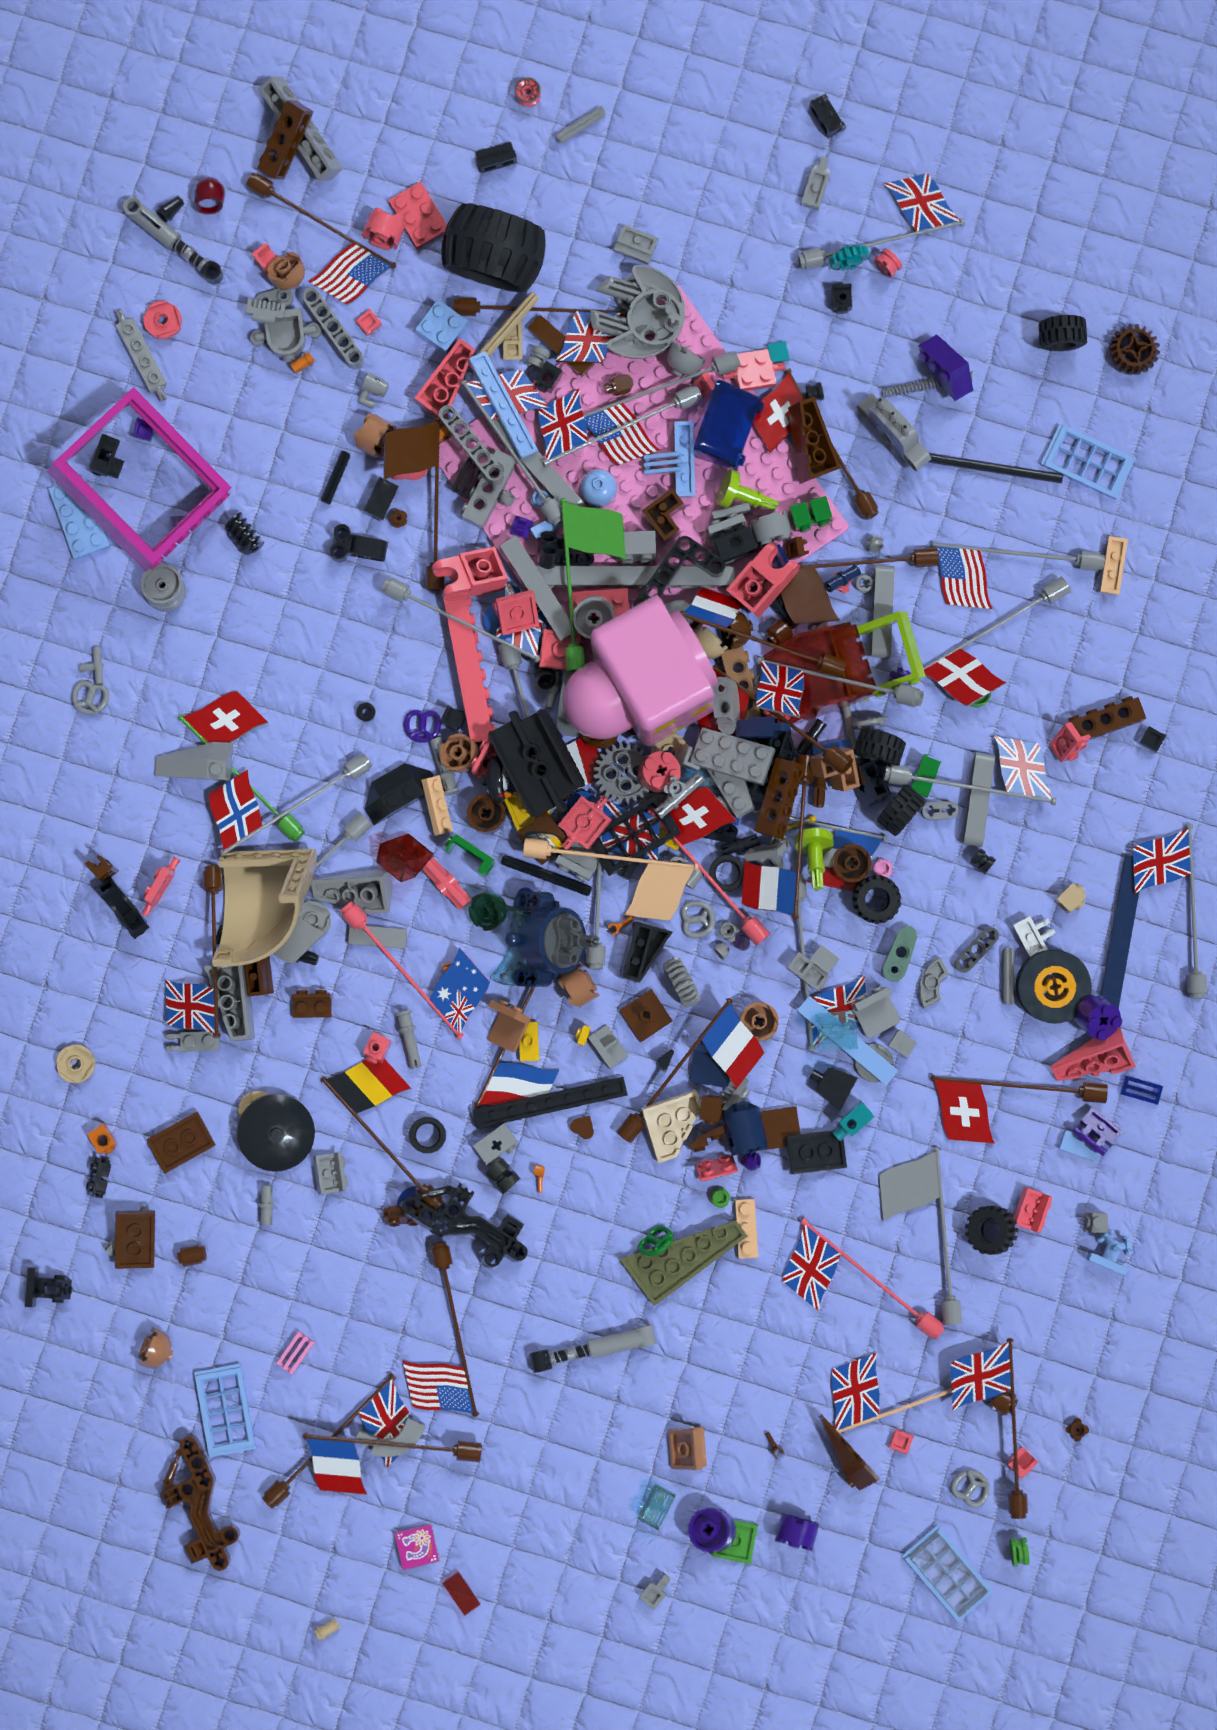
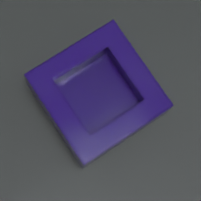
M137 418L132 437L151 442L154 430L143 419Z

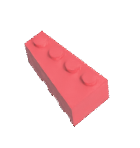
M460 338L415 396L414 402L435 418L439 417V411L443 406H452L461 381L468 369V359L473 357L475 349ZM446 413L444 415V419L447 418L449 413Z

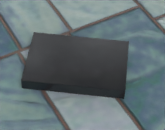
M835 1130L785 1136L789 1174L847 1168L844 1138L839 1141L832 1133Z

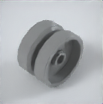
M159 564L153 570L149 568L141 578V589L144 597L152 608L158 611L169 612L175 610L182 605L186 598L187 589L182 576L176 568L168 564Z
M587 596L578 603L574 610V627L579 634L591 639V633L595 628L616 617L615 608L609 600L602 596ZM593 613H596L597 620L591 618Z

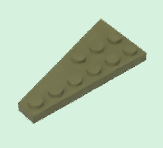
M735 1220L674 1240L669 1248L659 1255L645 1256L638 1252L620 1258V1261L655 1306L748 1235Z

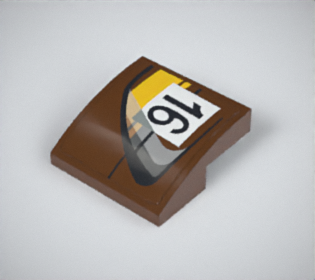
M548 812L536 817L516 833L523 844L525 838L548 840V844L552 845V849L560 850L564 848L561 845L568 838ZM551 852V856H547V859H535L543 865L557 853Z

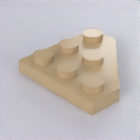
M696 1090L641 1108L658 1163L678 1156L684 1140L687 1139L697 1116L700 1115L701 1102Z

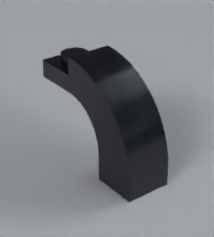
M108 876L95 887L101 898L115 912L134 939L150 928L144 916L111 876Z

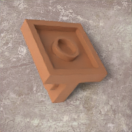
M704 1427L668 1429L671 1469L700 1470L702 1467L707 1466Z

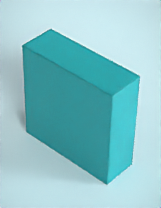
M786 341L767 345L770 360L773 364L790 360Z

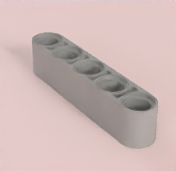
M307 288L303 292V300L308 310L351 369L361 368L364 364V359L357 345L315 288ZM311 295L317 297L313 302L307 301V298ZM321 310L327 311V315L324 317L318 316V313ZM336 325L338 329L335 332H330L328 330L329 327ZM346 340L349 344L346 347H340V342ZM354 355L360 357L357 362H351L350 358Z
M450 405L443 406L439 411L442 424L488 482L492 485L501 484L504 474L500 465L458 412ZM446 413L453 414L451 419H444ZM463 427L465 431L462 434H456V429ZM469 442L476 443L473 449L467 448ZM486 456L488 460L486 463H479V458ZM498 471L500 474L497 478H491V472Z
M875 565L872 621L893 613L895 566ZM892 625L871 633V657H891Z
M975 752L971 786L991 789L995 755ZM969 790L963 835L964 845L983 846L990 792Z

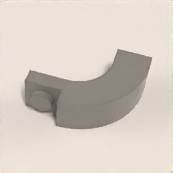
M407 1417L402 1430L392 1438H378L359 1429L356 1439L416 1444L422 1436L426 1425ZM359 1443L365 1447H369V1445H372ZM372 1445L370 1454L380 1457H393L403 1454L411 1448Z

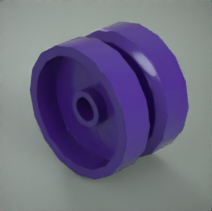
M705 1508L697 1511L692 1516L688 1525V1534L696 1548L704 1552H720L726 1550L733 1543L736 1537V1525L728 1512L722 1509Z

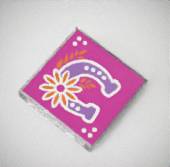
M432 1523L394 1531L402 1571L441 1562Z

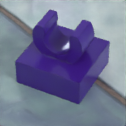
M515 515L509 534L528 540L531 532L530 528H532L534 521Z

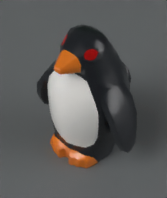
M493 756L483 762V766L487 769L486 773L481 775L482 786L487 787L492 800L495 803H501L511 796V793L506 792L509 786V776L499 756Z

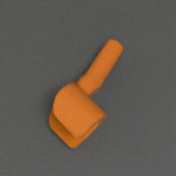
M632 916L618 924H610L608 929L613 925L617 928V931L611 935L618 934L623 926L634 920Z
M536 1164L533 1175L539 1176L538 1193H543L545 1168Z

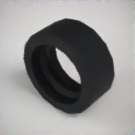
M723 855L712 862L709 868V875L724 892H731L743 883L744 865L733 855ZM724 862H730L738 869L737 880L729 885L720 883L716 877L717 867Z
M423 1117L412 1124L409 1131V1139L411 1145L417 1151L433 1153L444 1145L446 1130L439 1120L433 1117ZM432 1124L438 1129L439 1139L433 1146L425 1147L418 1142L416 1133L421 1125Z

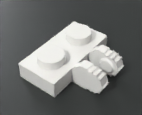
M1027 916L1012 924L1029 957L1038 952L1048 950L1043 940L1055 934V930L1049 929L1041 935L1038 932V929L1048 925L1050 922L1048 918L1034 924L1031 917Z

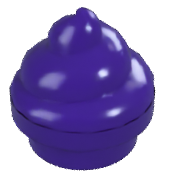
M752 1151L747 1153L740 1163L746 1169L755 1171L761 1166V1157L759 1153Z

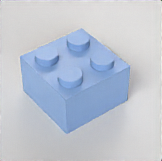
M437 299L415 330L418 337L447 356L456 342L469 328V322Z

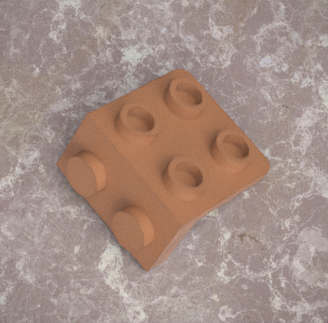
M491 1000L488 1007L498 1011L499 1015L488 1036V1041L511 1052H515L531 1018L522 1014L523 1010L516 1006L509 1008L510 1004L503 1000H499V1002Z

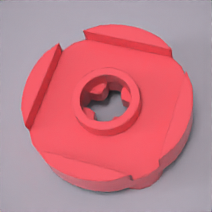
M157 301L148 307L144 315V325L148 333L155 339H170L181 331L182 316L175 305L167 301ZM161 316H164V318H168V321H166V324L162 325V323H158V321L161 320Z

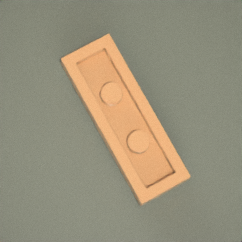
M1108 537L1099 593L1119 595L1128 539Z
M440 775L422 779L434 835L453 831Z
M755 1199L735 1200L736 1221L748 1235L738 1243V1258H758Z

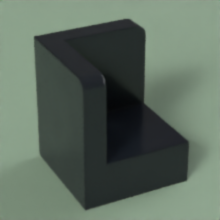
M447 705L440 723L459 733L466 714Z

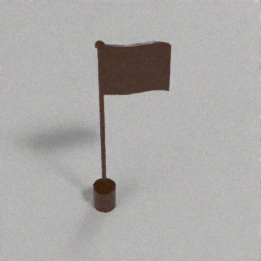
M436 417L434 422L423 426L397 429L384 434V480L395 475L417 473L435 467L434 562L430 563V566H426V590L442 591L445 589V576L437 577L432 571V566L438 558L439 432L441 421L439 417Z
M938 548L913 549L910 557L800 566L798 573L780 593L786 612L794 624L840 621L832 608L827 590L816 568L910 561L911 564H914L915 568L938 566Z

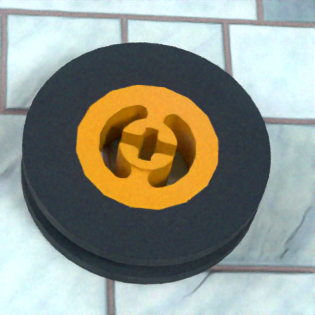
M1044 950L1032 955L1023 963L1016 978V994L1021 1006L1029 1015L1046 1023L1058 1024L1074 1019L1078 1015L1077 1008L1086 997L1091 996L1092 984L1086 966L1073 954L1061 950ZM1051 973H1059L1064 978L1063 981L1054 977L1052 979L1047 978L1042 985L1043 979ZM1053 983L1057 984V987H1055L1054 990L1050 989V986H1052ZM1065 988L1064 994L1056 1000H1049L1043 995L1044 992L1050 995H1060Z

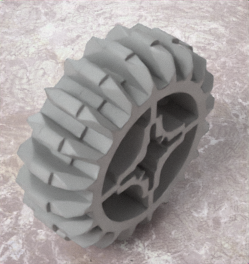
M679 957L667 960L663 964V969L681 1004L685 1008L695 1005L700 1001L701 997L684 963Z

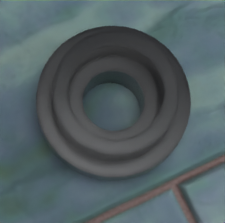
M365 702L358 706L356 713L361 721L368 722L375 717L376 710L372 704ZM365 709L370 711L367 716L363 715Z

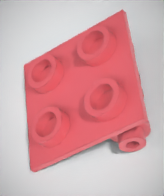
M722 1155L718 1159L703 1160L695 1164L700 1181H707L738 1172L732 1155Z

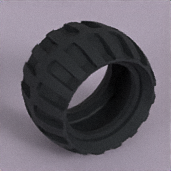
M462 203L451 216L444 231L441 247L442 265L450 272L478 283L511 292L526 293L539 275L544 261L546 248L545 231L539 225L519 216L483 205Z

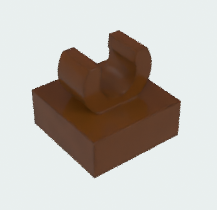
M794 537L785 542L788 560H795L809 553V551H804L803 545L807 544V541L802 540V537Z

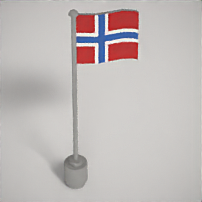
M365 754L357 755L344 764L345 768L342 775L262 825L259 806L250 786L247 769L209 794L211 811L219 828L223 849L220 851L221 855L226 856L227 852L347 776L348 779L352 777L353 780L359 778L369 771V768L372 767L371 762Z

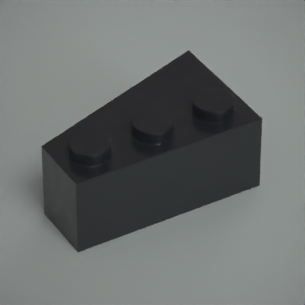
M637 921L633 922L618 978L640 983L673 931Z

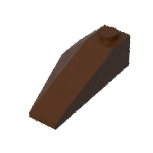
M822 1414L819 1415L841 1469L847 1477L844 1480L851 1488L856 1486L860 1491L880 1479L831 1423Z

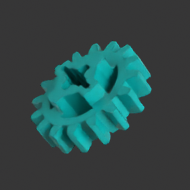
M847 245L837 251L836 254H833L828 261L833 270H852L857 268L858 265L863 264L862 261H866V258L870 257V253L865 245Z

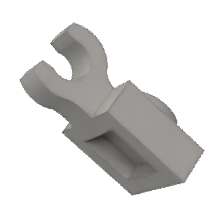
M664 1573L657 1584L651 1581L639 1595V1598L654 1610L667 1593L663 1589L671 1581V1578Z

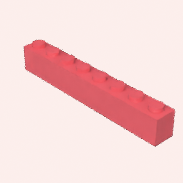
M471 597L453 601L444 600L447 613L469 624L476 625L474 613L470 614L469 607L472 606ZM447 617L470 738L473 739L476 745L482 744L484 739L488 740V732L494 731L496 727L491 725L490 718L494 716L492 706H488L486 700L490 699L488 687L484 688L483 681L486 680L485 670L480 669L479 662H483L481 650L477 651L476 644L479 643L478 633Z

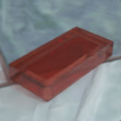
M459 1571L443 1582V1585L464 1616L481 1605Z

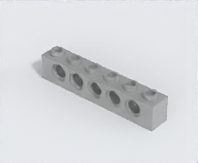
M270 77L259 88L278 119L282 112V106L287 100H297L299 102L283 77ZM310 120L298 150L319 181L332 180L344 168L312 120Z

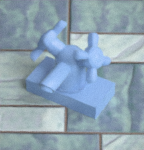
M1108 1230V1233H1102L1096 1240L1098 1243L1104 1241L1107 1244L1103 1255L1098 1256L1094 1253H1089L1086 1260L1118 1274L1126 1275L1128 1268L1117 1264V1259L1122 1250H1125L1126 1255L1132 1254L1130 1237H1123L1124 1242L1119 1243L1110 1237L1115 1232Z

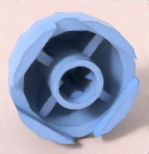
M603 469L589 471L580 483L581 497L589 506L594 508L606 507L615 500L617 495V482L614 476Z

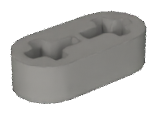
M950 801L930 802L923 806L921 813L924 819L930 821L950 820L957 816L959 809L956 803ZM948 805H950L951 809H954L955 812H952L951 816H949L948 812H941V810L947 809ZM929 806H931L932 810H938V813H933L932 817H930L929 813H925V810H928Z

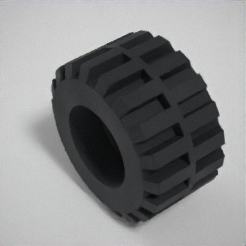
M1057 315L1048 317L1038 324L1039 344L1042 349L1048 351H1069L1087 344V326L1084 317L1078 315Z
M864 728L860 729L854 753L867 761L875 760L876 764L890 766V764L900 765L906 742L890 733Z
M905 785L878 816L877 822L892 835H899L924 805L925 798L909 785Z
M881 875L865 877L857 883L856 888L853 890V907L856 913L865 921L874 924L885 923L893 919V916L899 912L898 909L901 907L899 888L892 880ZM881 888L886 892L888 902L882 910L874 911L866 905L865 897L869 890Z
M985 1206L972 1212L973 1215L967 1219L969 1224H965V1228H968V1232H965L966 1237H969L968 1243L973 1244L972 1248L979 1250L981 1254L996 1255L1008 1251V1248L1014 1245L1013 1241L1017 1240L1018 1237L1015 1236L1018 1228H1015L1017 1221L1012 1219L1013 1214L1008 1213L1007 1209L1000 1208V1206ZM990 1218L996 1220L1000 1226V1235L994 1242L987 1240L983 1233L984 1224Z

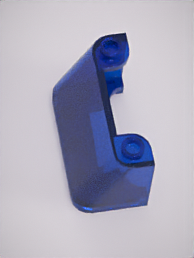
M718 379L695 441V458L738 471L740 466L743 467L746 456L743 455L744 447L755 416L758 413L761 414L765 403L762 402V398Z

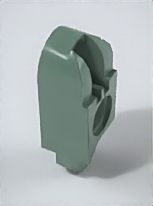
M911 926L899 929L882 966V974L889 981H899L906 974L918 937L916 930ZM899 947L906 951V955L903 958L896 955V949ZM893 966L898 969V972L895 974L891 972Z

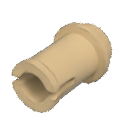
M333 1618L321 1627L317 1626L314 1632L321 1641L322 1639L326 1640L325 1637L341 1628L336 1619Z

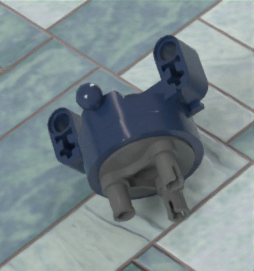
M523 891L517 893L515 897L516 906L520 909H532V913L525 925L518 928L517 933L510 932L506 935L505 943L509 947L517 946L518 952L524 954L530 969H517L514 972L513 980L517 986L548 987L551 985L552 979H557L558 974H565L574 970L581 962L586 947L597 948L600 943L594 942V940L600 941L597 935H586V930L580 916L572 909L559 907V901H554L552 893Z

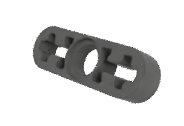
M993 927L985 928L955 960L956 970L961 973L970 971L997 942L999 938L998 931ZM986 931L988 933L992 931L994 933V940L989 939L985 943L988 945V947L986 948L982 942L978 941V939L981 938V940L983 941L987 937V935L985 934ZM975 944L980 945L982 948V953L978 956L974 955L971 951L972 946ZM968 952L969 956L974 958L975 961L973 962L970 959L967 963L968 968L964 967L961 969L959 961L960 959L962 961L966 960L968 956L965 953Z

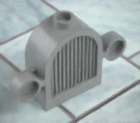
M301 308L285 310L283 320L276 319L275 324L264 323L266 332L255 330L251 333L250 340L257 347L263 346L267 340L274 355L283 359L284 362H292L295 360V357L303 352L306 345V334L312 339H317L321 336L322 329L315 322L304 327Z

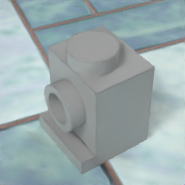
M1085 1212V1232L1108 1233V1213Z

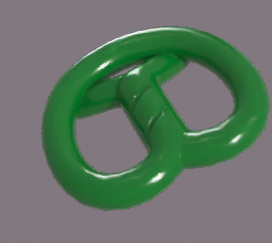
M665 1226L652 1228L647 1237L639 1242L637 1246L639 1253L645 1256H656L663 1253L673 1242V1232ZM657 1232L666 1233L662 1239L654 1237V1234ZM647 1243L655 1245L653 1250H646L643 1247Z

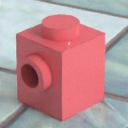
M372 1032L363 1052L364 1056L367 1057L366 1060L373 1064H377V1062L382 1064L391 1046V1040Z

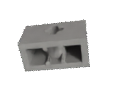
M504 1123L473 1145V1147L486 1165L491 1163L493 1166L502 1159L500 1157L501 1154L505 1151L509 1154L517 1148L515 1144L518 1143V1140ZM493 1141L502 1142L500 1145L501 1150L492 1149L494 1146Z

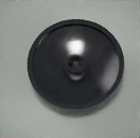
M268 1094L251 1102L241 1114L237 1126V1140L243 1155L253 1165L266 1171H285L301 1163L309 1154L315 1138L314 1122L307 1108L297 1099L284 1094Z

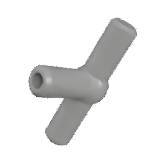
M94 647V663L79 665V671L95 670L96 684L102 685L103 663L101 662L100 647Z
M556 670L554 671L556 683L552 688L541 689L537 682L534 685L536 690L549 692L545 707L550 709L553 708L561 672Z

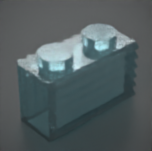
M655 1482L654 1486L650 1485L645 1493L647 1500L645 1504L640 1503L636 1513L639 1514L637 1517L639 1521L659 1530L676 1497V1493Z

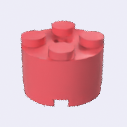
M375 208L369 214L362 237L364 239L366 237L369 238L370 244L380 249L390 250L391 247H394V250H396L405 229V225L402 222L403 218L397 214L391 215L385 213L380 208Z
M658 751L643 759L638 769L640 783L652 792H663L664 786L670 782L672 776L677 777L678 780L680 779L681 770L679 762L670 752ZM656 770H661L662 773L657 774Z

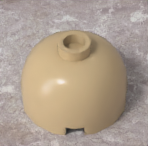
M699 623L693 632L708 659L720 657L728 649V646L722 647L723 641L708 627L703 629L702 626L704 624Z

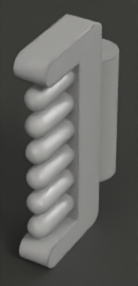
M249 297L246 313L253 315L252 321L275 324L276 319H284L286 304L277 303L276 306V303L273 302L271 307L270 301L267 303L264 300L262 304V300H258L257 305V299L252 300Z
M745 1078L737 1089H734L733 1082L729 1081L730 1085L723 1089L725 1093L722 1092L720 1094L725 1098V1105L722 1108L724 1111L731 1104L745 1100L750 1093V1090L746 1088V1085L749 1083L748 1079Z

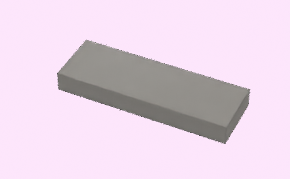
M350 926L348 944L379 947L363 928L360 930L355 928L353 930ZM366 926L384 947L406 949L407 929Z

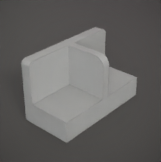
M607 1025L588 1037L610 1069L628 1057L627 1052Z

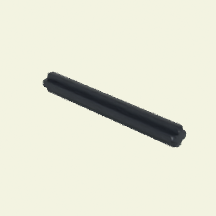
M507 855L502 857L501 864L585 896H589L592 887Z

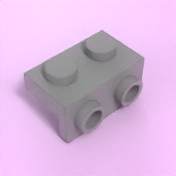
M341 1152L313 1156L318 1195L346 1191L348 1179L344 1174L345 1159Z

